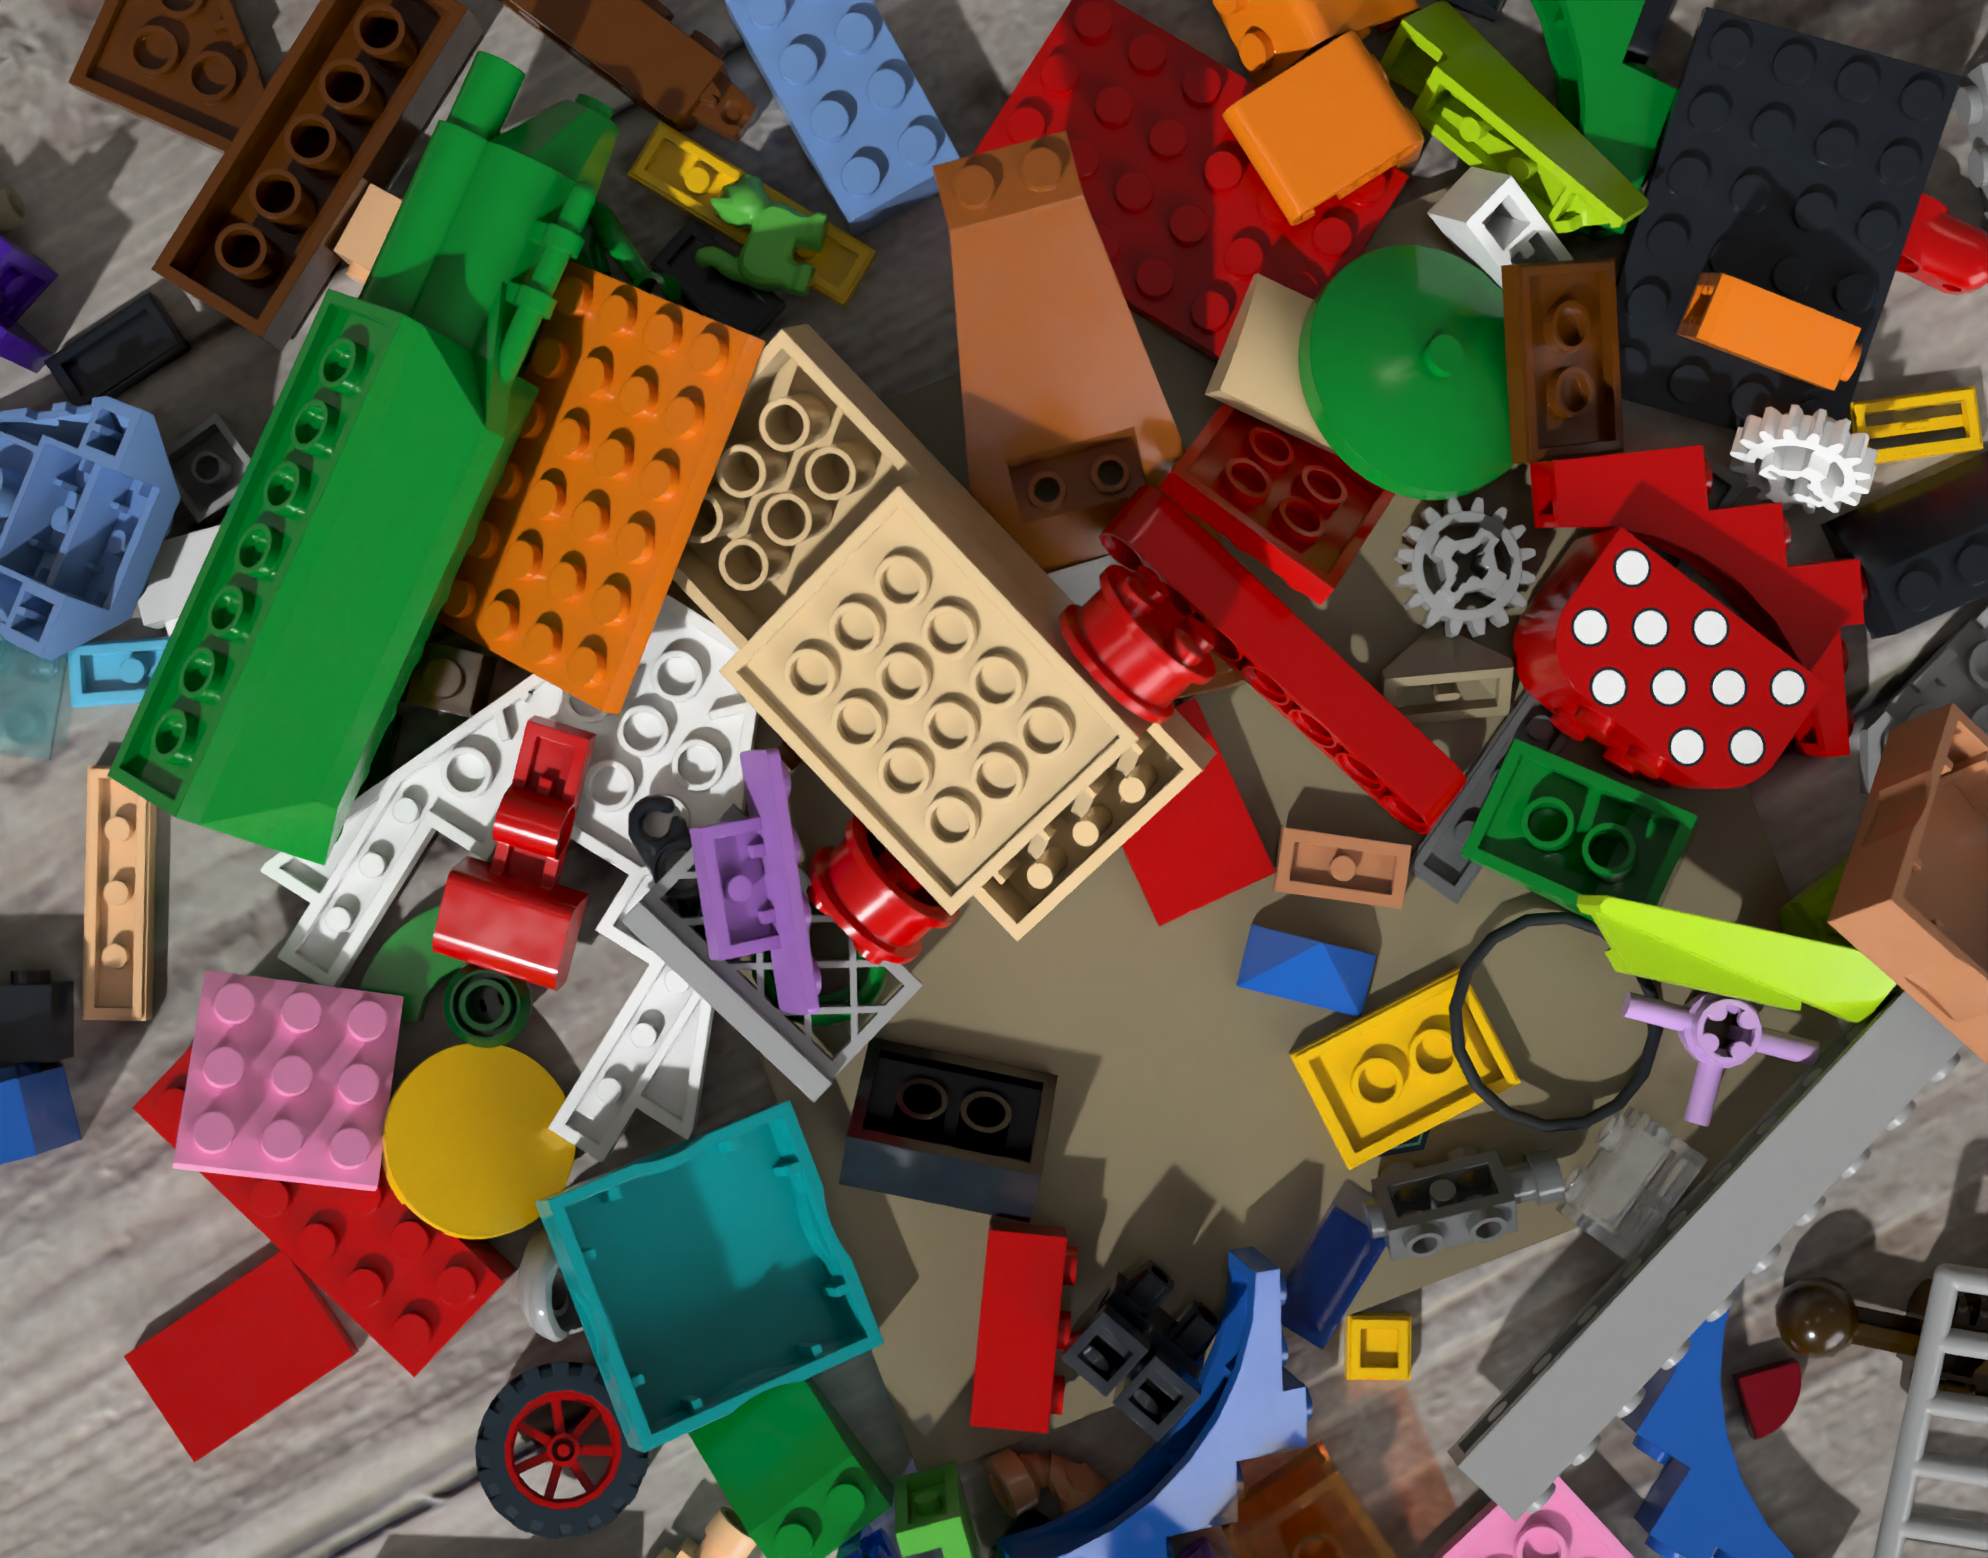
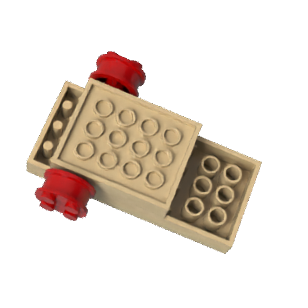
M809 324L781 329L764 347L678 563L673 580L739 648V651L719 672L855 814L846 824V837L836 847H822L810 858L808 874L811 884L806 888L807 896L819 911L831 916L838 926L852 938V942L861 956L876 965L881 964L884 960L895 964L911 962L922 950L923 936L932 928H945L954 922L959 916L960 907L972 895L1018 942L1191 782L1216 755L1217 752L1175 709L1173 701L1191 683L1204 685L1215 676L1216 667L1210 651L1216 646V641L1200 621L1190 615L1184 617L1166 599L1169 596L1167 588L1152 571L1144 566H1139L1132 572L1120 565H1109L1099 576L1101 588L1083 606L1075 604Z

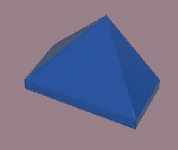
M1251 924L1235 986L1361 1018L1376 955Z

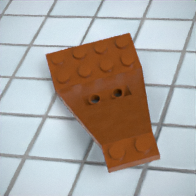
M1063 131L932 166L950 234L969 493L1046 574L1108 556L1109 554L1100 543V533L1140 486L1148 485L1160 490V485L1185 453L1186 449L1083 196L1067 133ZM1105 466H1115L1122 472L1123 477L1118 484L1107 486L1098 479L1099 471ZM1044 482H1051L1059 488L1060 493L1054 501L1042 502L1034 494L1038 485ZM1185 511L1223 548H1225L1221 536L1217 530H1215L1209 524L1204 522L1198 516ZM1211 650L1210 654L1216 667L1215 676L1204 685L1191 683L1173 701L1177 702L1247 684V682Z

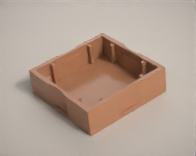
M1951 702L1890 729L1827 923L1988 1065V735Z

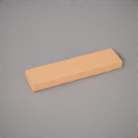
M88 765L82 1020L148 1021L153 1019L157 806L108 777L111 766Z

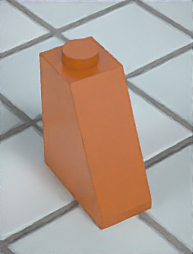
M1724 273L1700 274L1676 332L1677 335L1832 391H1835L1839 380L1845 382L1849 380L1862 352V345L1856 343L1861 328Z

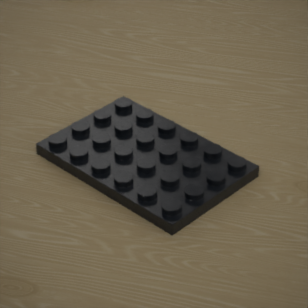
M1709 7L1702 9L1643 194L1648 199L1649 204L1643 213L1636 216L1616 279L1621 399L1737 431L1738 427H1744L1746 417L1750 414L1763 419L1766 407L1771 406L1782 415L1789 414L1791 405H1799L1804 415L1813 416L1818 409H1824L1827 411V416L1836 421L1845 419L1961 76ZM1700 274H1727L1861 328L1856 343L1862 345V352L1849 380L1846 382L1839 380L1835 391L1820 388L1677 335L1676 332Z

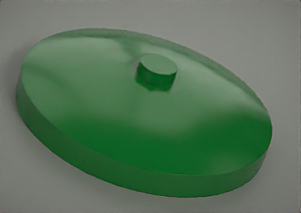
M1397 245L1373 250L1358 257L1324 285L1309 307L1303 322L1298 350L1299 374L1304 398L1315 424L1329 446L1349 467L1366 480L1395 494L1422 500H1445L1470 494L1484 487L1514 465L1511 460L1502 288L1476 266L1448 252L1419 245Z

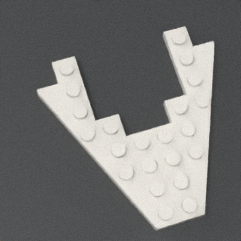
M666 594L619 715L600 711L534 674L526 678L472 718L465 721L356 798L344 822L342 834L334 844L325 866L283 852L278 853L265 862L260 870L262 873L310 902L277 958L320 985L340 987L436 830L486 862L493 860L497 841L493 840V826L501 800L508 787L512 784L527 720L537 715L597 734L570 838L629 875L595 930L649 963V966L548 1129L602 1163L607 1160L638 1109L688 1140L697 1127L714 1008L621 922L626 914L656 885L653 876L628 835V814L634 804L646 796L660 794L671 798L675 803L673 812L668 814L653 811L647 814L644 819L645 832L651 837L659 838L668 832L672 817L677 815L685 819L689 831V828L714 824L733 803L743 813L745 812L746 793L740 753L754 750L759 713L719 672L739 651V648L715 623ZM676 851L668 858L666 873L687 851ZM695 863L691 866L689 870H696ZM679 879L674 885L681 888H689L697 883V879ZM664 895L662 898L680 914L679 906L671 897ZM701 905L698 908L697 916H703Z

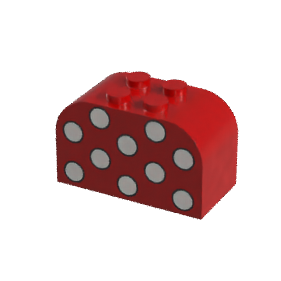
M1622 526L1575 539L1522 614L1513 638L1512 652L1517 675L1530 695L1554 713L1550 718L1552 724L1575 740L1583 741L1586 737L1604 751L1601 760L1619 775L1631 780L1637 776L1646 783L1664 789H1727L1744 786L1759 779L1776 763L1828 688L1826 683Z

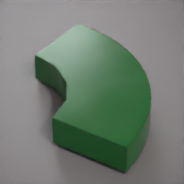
M440 906L418 915L398 929L377 952L360 985L359 990L404 996L400 1021H422L428 997L442 978L463 965L470 964L433 952L432 940Z

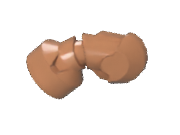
M1007 1447L983 1461L984 1472L994 1495L1003 1509L1012 1518H1017L1036 1507L1039 1502L1040 1489L1043 1487L1049 1488L1051 1496L1058 1500L1062 1513L1065 1514L1090 1501L1110 1485L1100 1473L1083 1461L1082 1464L1075 1463L1051 1450L1049 1451V1458L1041 1456L1039 1452L1022 1454Z

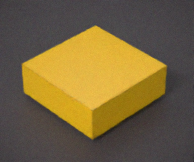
M1357 1312L1345 1317L1344 1376L1346 1379L1411 1380V1315L1408 1312Z

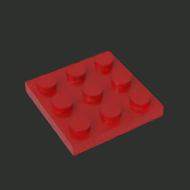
M1225 403L1216 411L1159 487L1160 490L1176 500L1182 509L1198 516L1228 538L1237 549L1253 556L1283 578L1292 589L1305 594L1320 606L1336 588L1395 496V493L1366 480L1349 467L1339 456Z

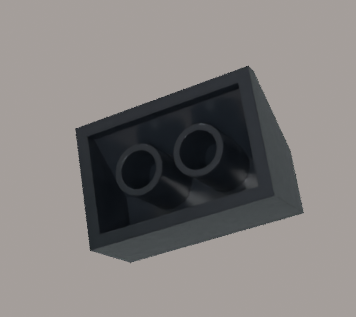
M1988 451L1820 524L1836 559H1860L1861 573L1864 575L1868 586V598L1866 605L1863 607L1864 622L1871 639L1899 634L1988 594Z
M872 1038L868 1042L848 1128L839 1184L1030 1223L1042 1176L1058 1075Z

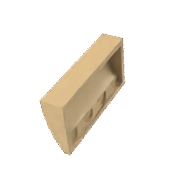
M1257 273L1253 275L1205 395L1337 455L1315 424L1306 404L1300 381L1298 364L1300 334L1313 299Z

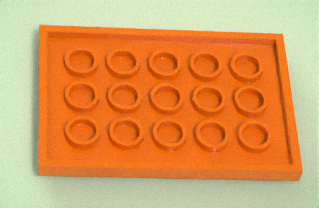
M569 260L554 296V299L558 302L550 320H545L523 377L524 380L537 386L540 390L506 463L502 480L495 488L478 525L475 540L464 556L451 585L449 597L441 607L436 621L596 709L619 715L765 341Z

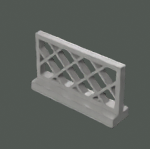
M733 803L715 823L747 818L748 816ZM691 847L626 914L621 922L807 1097L815 1102L832 1084V1079L923 986V983L903 964H895L884 960L881 964L876 965L870 963L865 958H856V948L852 938L849 936V958L814 960L819 968H850V1004L819 1005V1012L804 1015V1032L787 1016L801 1014L781 1012L779 1006H776L765 995L764 970H771L773 966L772 960H764V952L756 953V960L754 961L710 960L707 940L692 926L704 925L703 916H681L662 898L679 879H697L696 870H689L694 864ZM797 864L801 892L805 894L809 902L806 893L807 886L811 884L809 874ZM811 913V922H835L831 916L824 913ZM809 927V929H808L807 931H808V937H809V943H810V927ZM857 967H885L903 984L885 1003L857 1004ZM739 970H757V987ZM858 1013H875L858 1031ZM851 1014V1039L833 1058L812 1040V1015Z

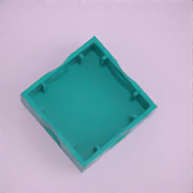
M790 1100L770 1104L692 1136L688 1140L685 1139L535 1201L629 1448L645 1453L731 1414L747 1400L765 1390L783 1384L801 1382L884 1344L853 1261L840 1243L831 1225L825 1204L823 1184Z

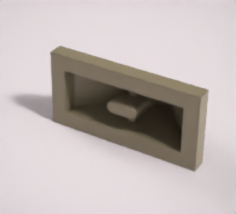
M1435 623L1382 670L1381 695L1412 724L1509 715L1514 666L1511 658L1460 634L1453 638L1446 637L1445 627Z

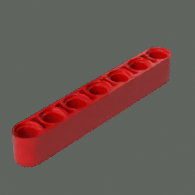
M1142 485L1100 533V543L1118 564L1132 572L1139 566H1144L1152 571L1167 588L1169 596L1166 599L1184 617L1190 615L1196 618L1209 630L1216 641V646L1212 650L1393 818L1417 833L1427 834L1430 832L1467 784L1463 771L1181 507L1160 490L1148 485Z

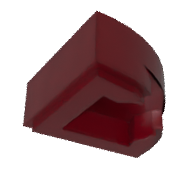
M1791 1357L1731 1374L1747 1431L1752 1439L1756 1441L1770 1435L1790 1417L1797 1404L1801 1390V1368L1799 1361Z

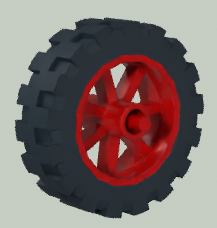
M560 1361L543 1364L529 1369L512 1379L500 1390L487 1408L478 1430L475 1447L479 1481L493 1508L519 1530L548 1539L582 1537L614 1521L636 1497L649 1463V1451L644 1453L629 1448L599 1368L578 1362ZM560 1400L578 1401L592 1408L570 1434L565 1432ZM548 1402H551L555 1434L551 1437L523 1422L535 1409ZM600 1416L608 1429L611 1446L579 1444L577 1440L594 1420ZM520 1431L546 1446V1451L515 1464L514 1444L517 1432ZM578 1455L610 1456L604 1474L595 1485H593L577 1462ZM551 1461L553 1466L544 1495H541L527 1485L520 1476V1473ZM569 1466L585 1489V1492L571 1498H554L562 1467Z

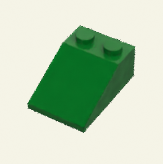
M1514 738L1460 855L1595 922L1591 915L1580 912L1576 905L1578 895H1605L1662 907L1698 830V815Z
M811 1377L801 1382H792L765 1390L747 1400L731 1414L688 1433L746 1531L766 1558H826L892 1507L894 1496L893 1484Z

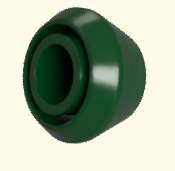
M468 964L461 968L449 981L444 994L443 1009L449 1027L461 1040L476 1047L493 1048L512 1041L523 1031L530 1018L532 998L526 981ZM499 994L502 995L503 1000H504V1004H502V1001H501V998H500V995H499Z

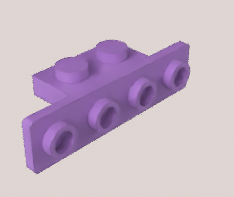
M777 748L743 751L740 753V761L749 817L689 828L710 960L722 961L770 950L778 1004L781 1012L801 1015L819 1012L818 994L821 991L822 980L818 964L811 956L807 931L811 925V908L807 897L801 892L797 864L801 859V844L796 830L791 826L787 798L791 792L790 774L785 763L781 761L780 752Z

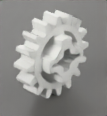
M1791 405L1789 414L1782 415L1771 406L1766 407L1763 419L1750 414L1746 417L1744 427H1738L1730 452L1732 459L1729 468L1733 472L1741 473L1740 477L1749 483L1747 487L1756 486L1759 488L1756 498L1761 501L1770 499L1773 502H1782L1784 510L1789 509L1793 503L1802 505L1807 514H1814L1816 506L1818 508L1824 506L1832 513H1837L1842 502L1856 506L1859 504L1861 494L1869 493L1876 470L1875 462L1878 452L1876 449L1867 447L1870 437L1867 433H1849L1852 421L1847 418L1836 421L1828 417L1827 411L1824 409H1818L1813 416L1804 415L1799 405Z

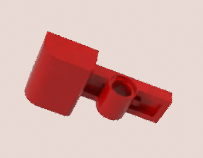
M537 715L527 720L512 784L508 787L501 800L493 826V840L497 841L493 861L490 863L467 855L451 869L446 881L433 934V952L558 991L566 983L589 894L560 885L559 881L597 734Z

